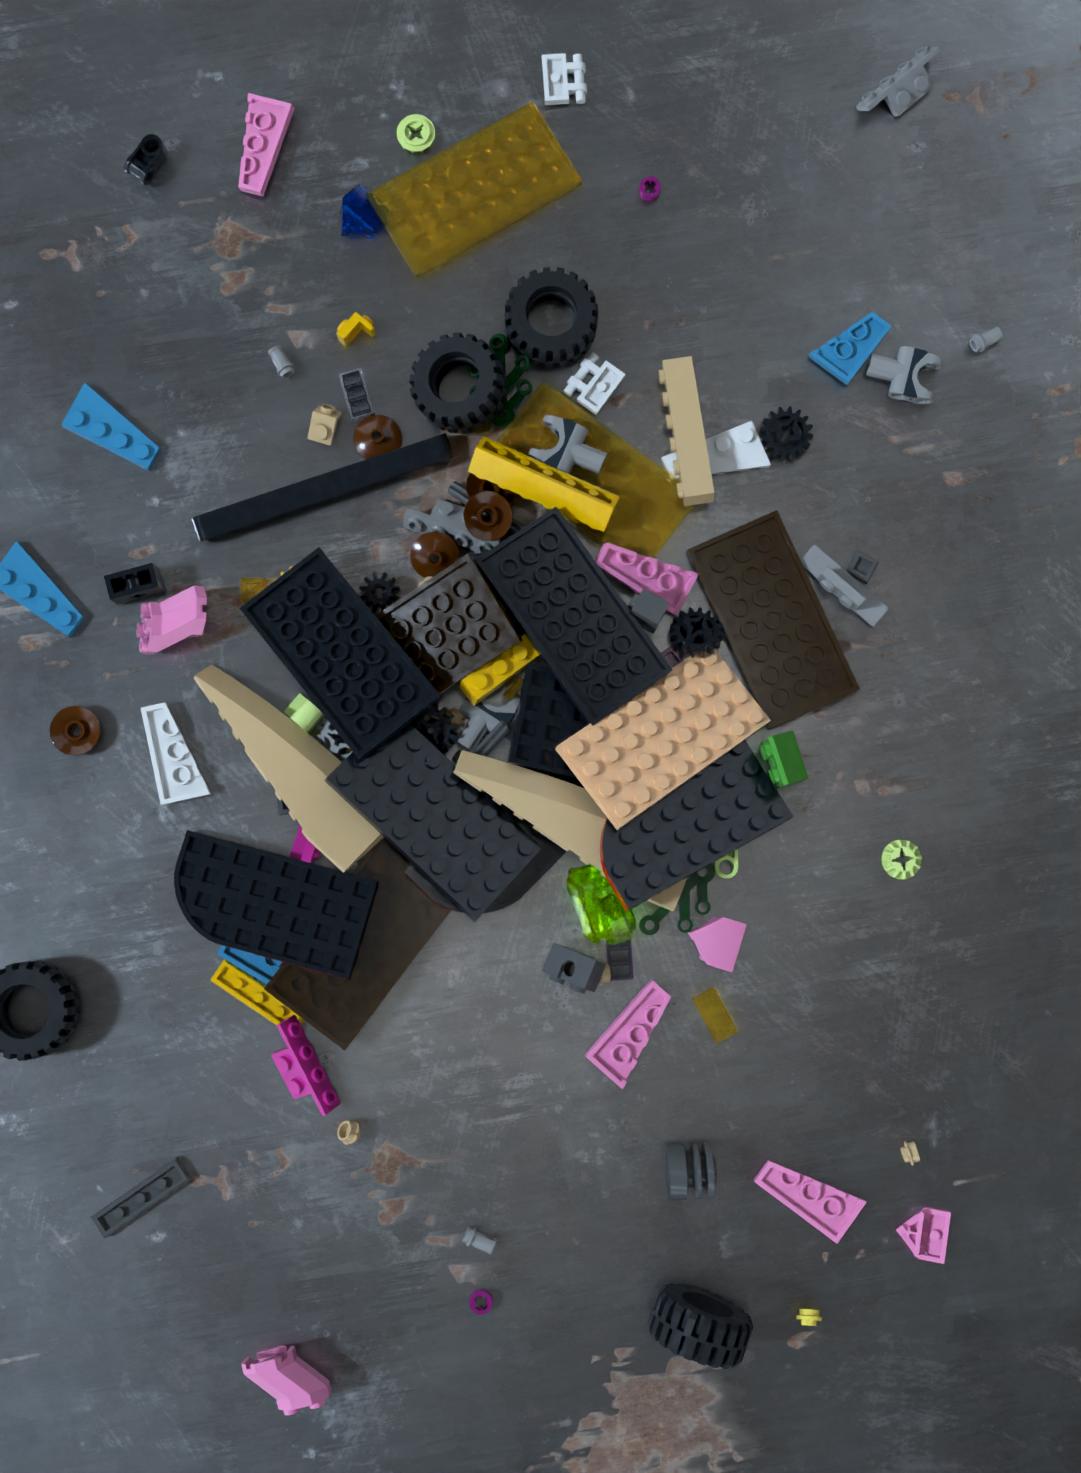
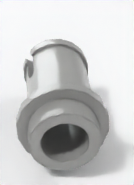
M998 326L980 335L976 333L970 339V346L974 352H983L986 347L1002 341L1003 333Z
M281 345L275 346L268 351V356H270L277 368L278 376L285 379L295 373V365L288 360Z
M468 1227L462 1242H465L467 1247L472 1245L491 1254L497 1239L476 1231V1227H473V1229Z

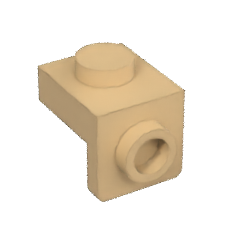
M322 404L313 410L307 439L331 446L334 441L337 422L341 418L342 412L337 411L331 405Z

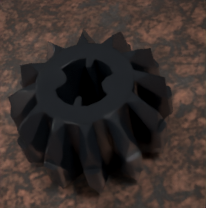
M374 572V580L371 581L368 577L364 578L368 586H359V589L365 592L359 596L363 601L366 600L365 604L368 608L372 606L373 614L377 613L379 607L383 611L387 605L393 604L392 600L398 601L400 599L395 594L401 591L400 587L393 586L396 583V579L392 577L387 581L388 575L385 572L382 574L381 579ZM379 588L384 592L382 593V598H378L377 595L373 596Z

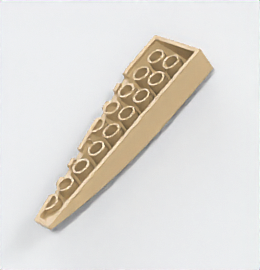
M213 664L194 676V680L211 703H215L219 709L218 714L222 720H227L233 729L232 734L237 740H241L245 746L244 751L265 781L272 784L276 790L275 795L280 801L283 800L289 808V815L303 828L301 832L306 839L343 873L384 838L325 782V779L342 762L323 745L266 700Z
M463 750L460 752L454 774L480 792L484 790L493 797V801L499 805L504 804L513 810L514 815L519 819L523 820L524 818L534 825L533 828L564 850L574 852L580 857V861L586 865L591 864L600 870V874L605 877L600 859V838L607 817L585 788L500 760ZM687 878L647 901L674 911Z

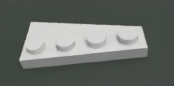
M752 421L706 439L711 475H720L733 471H748L754 468L762 469L771 466ZM675 452L661 458L670 482L680 480L679 475H674L673 460H677Z
M164 702L141 707L160 804L167 805L211 795L168 704Z

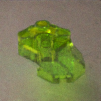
M591 864L570 869L566 880L567 890L581 922L583 935L591 942L600 944V939L607 940V944L611 945L632 939L633 930L635 931L636 929L634 913L632 909L626 912L607 879L600 874L601 871Z

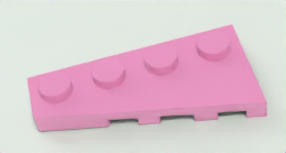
M248 93L247 101L249 106L245 118L247 124L246 135L243 137L244 154L241 157L238 187L243 192L263 197L295 108L291 103Z
M610 543L603 544L595 559V562L604 573L640 595L644 588L670 602L666 612L671 616H677L698 577L696 572L681 569L679 566L658 561V559L646 557Z
M650 979L584 1054L586 1058L621 1089L625 1087L631 1070L637 1064V1059L643 1047L649 1041V1036L662 1016L671 996Z
M770 1160L766 1161L753 1180L837 1244L867 1203L859 1197Z

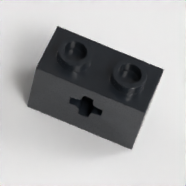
M153 563L104 576L109 598L117 605L165 592L159 568Z

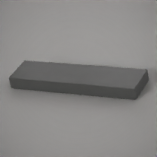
M177 1157L91 1216V1219L102 1236L106 1238L191 1179V1176Z

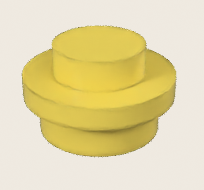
M799 1309V1315H796V1319L801 1320V1325L817 1326V1321H822V1317H819L820 1310Z

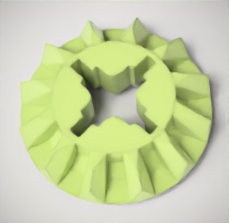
M419 114L409 115L399 123L397 139L403 149L411 151L412 154L418 151L423 153L425 149L431 147L435 139V128L427 117ZM419 130H421L420 139L418 137L411 139V131L418 132Z
M895 840L889 843L883 850L881 857L882 866L886 873L893 878L908 879L915 876L921 868L922 856L919 848L911 841ZM900 852H903L904 856L912 858V860L905 862L904 870L901 863L892 862V859L900 857Z

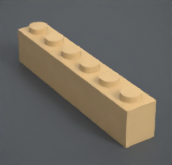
M692 356L662 360V370H658L660 385L664 384L666 391L662 392L663 407H668L669 415H665L667 430L672 429L673 437L669 438L670 451L676 453L677 459L673 460L674 475H679L680 483H676L678 498H683L684 506L714 502V487Z

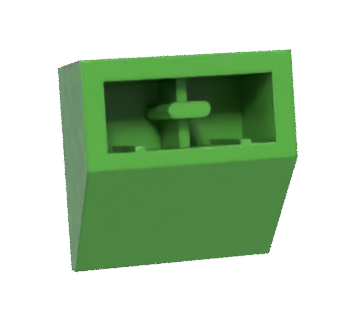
M793 731L773 735L761 741L760 753L763 761H768L770 770L767 771V774L772 783L775 784L776 789L808 779Z

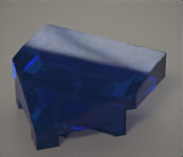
M361 184L355 186L342 197L340 208L341 236L349 237V234L365 235L367 239H372L373 233H378L394 219V214Z

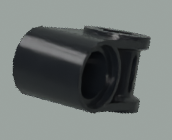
M148 134L142 138L135 151L127 158L124 164V171L128 174L132 173L140 179L142 184L148 185L168 157V151L162 140L154 134ZM159 146L156 152L150 153L152 147Z

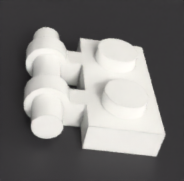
M566 53L542 55L545 105L569 104V94L576 96L577 104H584L586 102L587 84L584 83L586 67L582 54H574L573 62H566ZM567 74L574 75L575 83H568Z
M592 352L587 359L584 358L580 363L581 368L575 376L569 378L567 381L568 385L563 392L569 397L573 395L575 390L581 392L577 402L597 416L623 381L626 374L606 360L601 367H598L595 364L599 360V356ZM588 373L593 374L594 377L588 385L582 382Z

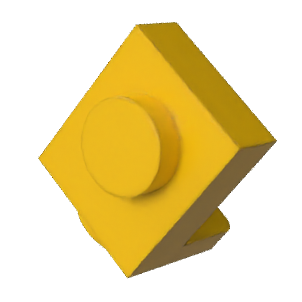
M355 312L348 320H343L338 326V332L336 333L338 340L347 347L361 330H364L373 338L376 335L375 328L373 327L375 324L368 316H361Z

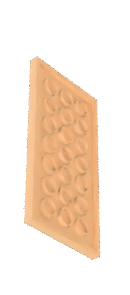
M714 649L712 655L705 652L704 658H701L699 654H696L694 658L688 657L673 667L670 673L593 726L590 723L557 745L555 750L616 830H619L766 726L771 720Z

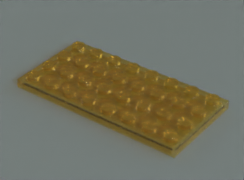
M532 101L366 194V197L412 273L418 278L581 186L582 180Z
M542 381L496 442L525 455L528 454L530 448L538 450L552 449L559 440L556 434L551 431L552 429L542 424L545 415L568 419L588 429L589 432L584 444L607 453L605 462L599 474L574 464L570 475L613 493L620 498L604 532L592 529L587 524L578 520L569 519L564 514H562L563 517L601 547L604 543H610L634 551L637 554L655 558L695 506H684L683 498H678L676 483H680V481L545 381Z

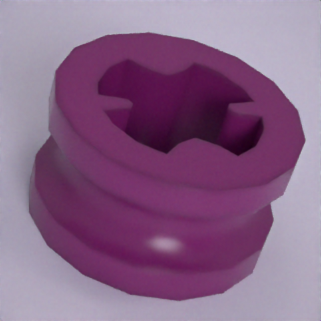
M655 177L644 178L638 189L640 197L645 201L655 200L661 191V183ZM646 184L649 187L650 184L655 186L654 194H651V191L649 194L645 192Z
M484 1289L475 1290L469 1300L471 1310L478 1315L489 1312L492 1307L490 1293ZM481 1295L485 1296L487 1306L483 1308L481 1305V1308H477L475 1298L477 1296L481 1298Z

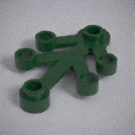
M495 334L491 337L489 346L493 349L506 370L505 354L510 350L511 344L505 335ZM501 339V345L496 347L495 342ZM520 355L516 358L515 367L507 376L508 385L505 386L507 391L512 388L524 372L531 368V361L527 356ZM522 360L527 361L524 367H520V362ZM469 365V374L474 378H479V372L474 374L473 370L475 367ZM521 379L516 385L517 391L508 402L507 397L506 399H501V403L504 405L501 411H506V415L503 418H499L500 412L497 410L494 412L495 419L492 422L496 426L505 428L513 423L515 419L514 409L533 390V386L528 380ZM528 384L527 390L521 391L522 385ZM477 385L470 389V395L474 392Z
M712 864L705 867L707 870L705 876L702 877L696 872L689 876L685 882L678 903L680 902V920L677 923L678 929L683 933H688L693 928V922L690 920V891L696 885L698 891V901L695 904L696 912L700 915H705L711 909L707 898V883L713 879L715 874ZM701 902L707 905L705 912H700L698 909V905ZM660 907L653 915L642 917L639 922L641 932L646 935L655 934L659 930V922L670 910ZM651 920L654 922L652 930L645 928L646 921ZM684 920H687L690 924L687 930H683L680 926Z

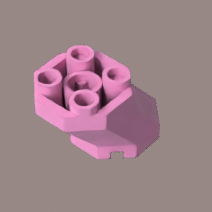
M194 585L160 603H142V623L137 624L136 631L137 637L141 638L139 643L140 653L154 655L187 637L198 638L203 635L206 622V612H203V605H207L204 586Z
M287 1346L262 1350L256 1353L257 1359L252 1361L251 1356L243 1360L241 1364L243 1374L273 1396L277 1401L278 1410H283L284 1415L295 1414L300 1411L299 1408L307 1406L310 1409L322 1407L325 1405L324 1399L330 1397L332 1392L330 1381L299 1358L295 1346H290L288 1351Z

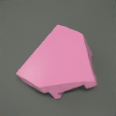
M722 916L719 918L712 917L709 922L697 929H692L688 934L699 951L700 960L705 961L706 965L733 972L747 924Z
M924 1207L896 1228V1231L904 1239L915 1257L921 1260L944 1264L951 1211Z

